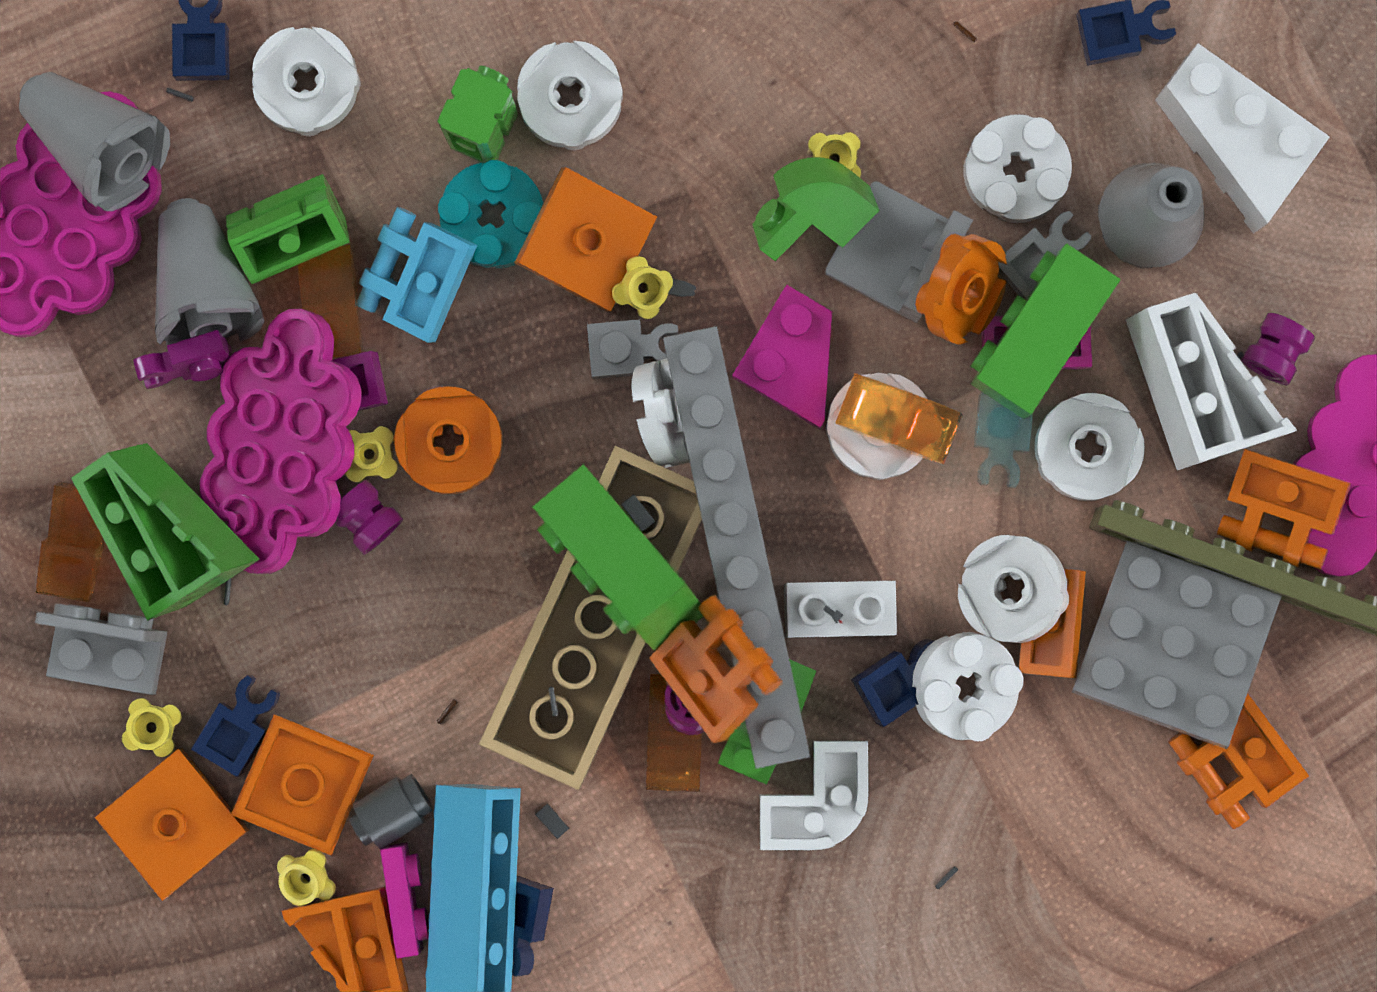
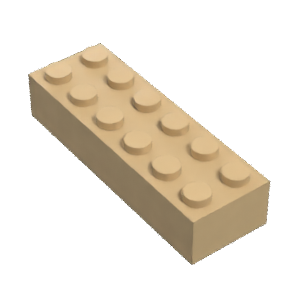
M615 446L599 483L636 526L637 524L621 504L632 495L638 498L655 521L641 532L678 574L702 521L694 481ZM567 550L479 745L579 790L646 642L634 628L627 634H623L603 610L611 603L604 592L598 588L590 594L572 573L570 568L578 561ZM550 686L554 687L558 716L552 715L549 695Z

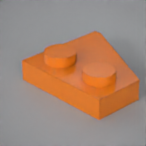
M386 887L295 906L282 911L283 919L289 927L295 925L313 948L310 954L323 970L333 975L336 980V987L340 992H409L402 958H396Z

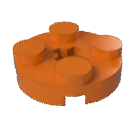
M952 234L946 238L940 250V259L934 267L929 282L920 288L915 303L916 310L925 315L927 327L932 334L954 344H964L968 341L963 337L969 332L979 335L990 324L1001 304L1006 286V280L998 278V262L1007 265L1006 254L997 242L975 234L964 237Z
M451 386L430 389L414 399L415 401L408 406L405 413H402L398 420L394 435L397 459L413 481L439 494H459L474 489L481 482L490 478L501 457L503 436L498 418L486 402L463 388ZM453 426L455 434L463 435L464 437L463 445L456 446L455 454L445 456L444 448L435 447L434 437L442 436L444 432L443 427Z

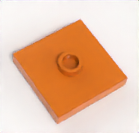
M561 167L514 263L589 303L611 312L616 303L612 296L613 287L622 282L627 272V261L632 257L639 256L657 216L573 170Z
M274 714L231 815L332 856L374 755Z
M178 748L95 817L162 901L171 896L249 831L240 818L231 815L232 808L183 748Z

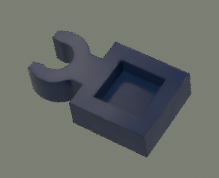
M179 0L181 9L187 15V23L172 24V76L176 81L229 80V27L226 23H214V19L221 12L222 0H208L205 6L199 8L192 6V0Z
M1131 0L1080 9L1076 14L1087 66L1138 56L1142 51L1141 39H1145L1147 42L1155 45L1171 41L1176 35L1175 28L1159 30L1152 23V16L1168 12L1171 8L1170 2L1166 0L1154 1L1142 13L1134 14Z
M924 639L919 641L912 648L907 661L902 653L893 651L851 679L877 725L885 727L915 707L916 704L918 705L916 688L913 687V672L921 654L935 640Z
M252 675L245 676L237 685L235 692L237 704L233 709L223 702L219 703L191 750L236 777L242 775L267 732V728L258 724L256 720L260 714L271 711L277 705L280 697V692L273 689L270 690L262 703L257 704L253 702L249 696V691L252 685H254L256 678Z
M518 875L516 880L512 975L515 977L529 975L533 969L534 953L530 943L544 941L554 890L552 887Z

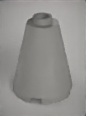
M54 72L33 76L23 85L20 91L19 102L21 115L90 204L99 206L104 211H114L127 206L148 188L149 184L142 179L146 176L152 165L159 171L161 170L170 147V132L155 116Z
M1160 163L1138 164L1119 173L1105 188L1098 206V218L1106 246L1121 261L1139 268L1162 267L1181 260L1196 245L1204 226L1202 190L1197 178L1186 169Z
M192 198L171 202L167 206V210L162 212L158 218L155 310L157 342L161 344L165 340L166 345H170L215 330H219L224 338L238 334L240 342L251 338L263 326L262 308L211 208Z

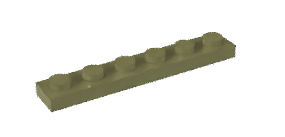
M1114 500L1112 507L1105 504L1096 508L1089 526L1092 530L1124 542L1130 541L1282 595L1281 601L1377 636L1376 596L1365 595L1363 601L1344 594L1346 586L1342 583L1321 576H1315L1313 582L1294 575L1296 567L1289 563L1271 557H1265L1263 563L1244 557L1245 548L1236 543L1214 538L1213 544H1209L1193 538L1194 528L1169 519H1164L1162 525L1142 518L1145 512L1143 509L1123 501Z

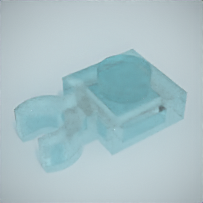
M983 392L978 397L974 447L988 448L989 453L988 458L978 468L979 485H988L991 468L993 466H1002L1008 473L1007 488H1015L1020 480V468L1013 459L1014 451L1026 453L1029 451L1033 413L1026 419H1022Z

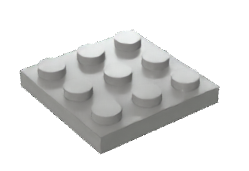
M1126 541L1072 693L1227 749L1282 595Z

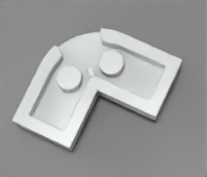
M813 741V795H760V850L828 849L846 839L857 828L863 816H865L868 805V741Z

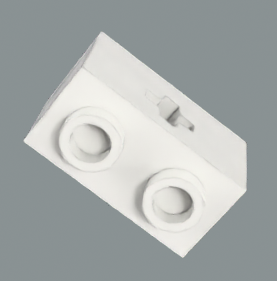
M896 581L784 584L785 638L897 635ZM827 605L833 611L838 610L843 614L840 619L842 623L838 622L836 624L832 617L823 610L824 607Z

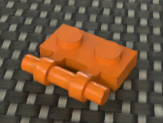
M1244 449L1227 500L1247 506L1243 521L1223 515L1217 535L1236 541V544L1250 552L1255 547L1282 556V561L1297 568L1302 563L1321 570L1328 549L1308 543L1311 530L1313 528L1331 535L1334 534L1351 483L1249 449ZM1265 513L1295 522L1290 537L1262 528Z
M711 596L703 601L698 608L709 624L701 630L694 620L681 622L649 659L713 743L726 740L759 706L746 689L752 681L757 684L764 695H767L776 690L781 685L782 680L772 669L773 659L763 647L756 648L741 629L744 623L734 609L726 610L716 596ZM723 642L739 661L732 669L716 650Z
M1248 693L1227 749L1205 741L1197 746L1189 735L1180 732L1168 741L1180 758L1177 761L1179 767L1186 776L1193 775L1208 795L1206 800L1208 806L1215 815L1222 814L1232 829L1240 827L1250 818L1239 803L1249 793H1252L1261 807L1267 808L1309 777L1303 766ZM1221 753L1239 776L1227 785L1210 764V761Z

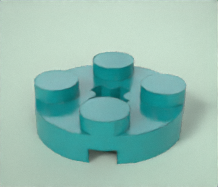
M500 160L477 163L460 171L446 186L438 204L440 227L477 245L469 264L485 268H508L516 265L514 262L544 202L536 184L522 170L507 165ZM489 203L492 206H496L500 203L506 208L501 214L504 221L501 227L496 229L491 223L482 227L478 223V220L483 215L481 207L484 204Z

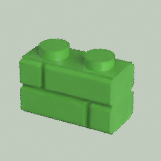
M482 65L479 66L477 72L469 68L460 70L451 90L454 99H447L437 121L451 149L482 163L498 160L505 144L503 136H509L518 116L512 98L513 91L508 88L507 83L509 79L505 75Z
M323 174L254 203L251 209L245 207L226 216L228 243L251 284L350 242L345 215Z

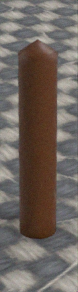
M954 22V26L972 42L977 40L960 23Z
M452 700L438 718L437 724H441L458 703L456 700Z

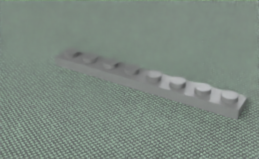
M717 326L664 337L663 342L719 601L726 610L734 609L744 623L741 629L756 648L763 647L773 659L772 669L782 680L781 685L767 695L763 694L754 681L746 687L759 704L745 719L755 768L810 757ZM730 651L733 666H735L739 661Z

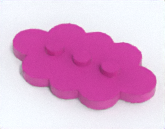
M111 91L100 92L138 109L123 94ZM26 123L19 132L16 142L18 161L7 164L0 169V330L2 332L20 338L35 336L48 328L55 319L59 309L75 315L91 314L106 304L112 296L115 285L113 268L130 261L139 251L142 239L137 219L150 213L159 202L162 191L161 176L153 165L142 179L149 186L139 197L127 206L114 211H104L99 206L90 204L84 198L30 125Z
M288 309L278 314L268 326L262 348L244 347L234 352L225 362L223 372L220 375V390L225 403L212 414L207 425V441L215 457L206 465L202 473L200 496L221 520L228 522V527L260 559L244 569L248 573L272 574L282 569L292 557L297 537H317L331 528L340 512L341 495L335 481L348 471L354 459V443L346 426L356 417L361 405V387L357 376L349 367L332 362L334 336L330 325L321 315L304 309Z
M1377 354L1360 356L1345 364L1341 369L1334 385L1336 402L1320 408L1310 418L1307 435L1311 451L1299 456L1293 463L1351 483L1334 534L1331 535L1312 528L1308 540L1310 544L1328 549L1322 569H1315L1322 574L1332 577L1348 576L1359 572L1365 568L1375 552H1377Z

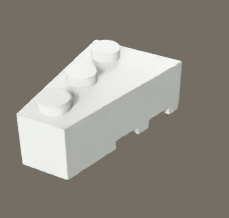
M1199 43L1183 60L1155 99L1191 150L1199 154L1216 177L1214 181L1223 193L1227 192L1246 218L1244 222L1253 234L1268 224L1330 137Z
M1197 293L1148 307L1126 319L1177 471L1297 431L1288 417L1282 418L1265 395L1264 391L1267 389L1258 376L1252 377L1233 351L1236 349V346Z

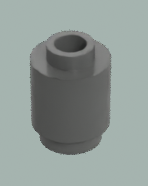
M410 774L402 780L399 777L393 778L353 803L356 815L349 820L355 833L365 846L374 842L381 850L425 823L424 816L434 809L417 779Z

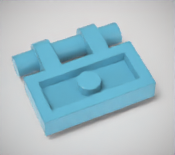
M397 207L390 224H383L377 238L381 245L371 268H365L359 284L363 288L356 305L366 311L375 313L383 296L389 299L390 303L382 320L427 343L436 342L477 245L428 222L423 223L416 239L409 234L416 215L406 209ZM400 253L409 256L399 282H396L391 278V274Z

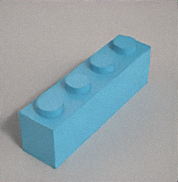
M478 784L436 785L433 810L434 835L431 861L430 913L428 917L429 938L426 992H511L521 788Z

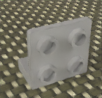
M874 181L870 187L880 211L843 248L839 245L837 246L825 269V274L917 323L923 314L916 310V297L920 288L929 282L934 267L940 259L942 244L952 234L964 237L973 220L955 210L948 219L880 182Z
M55 603L53 613L37 612L35 623L55 626L46 673L47 677L156 695L168 631L152 629L154 619L147 620L146 617L109 613L108 621L99 620L101 609Z

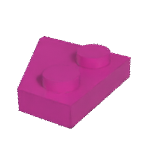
M786 284L734 371L732 378L820 429L825 420L832 311Z

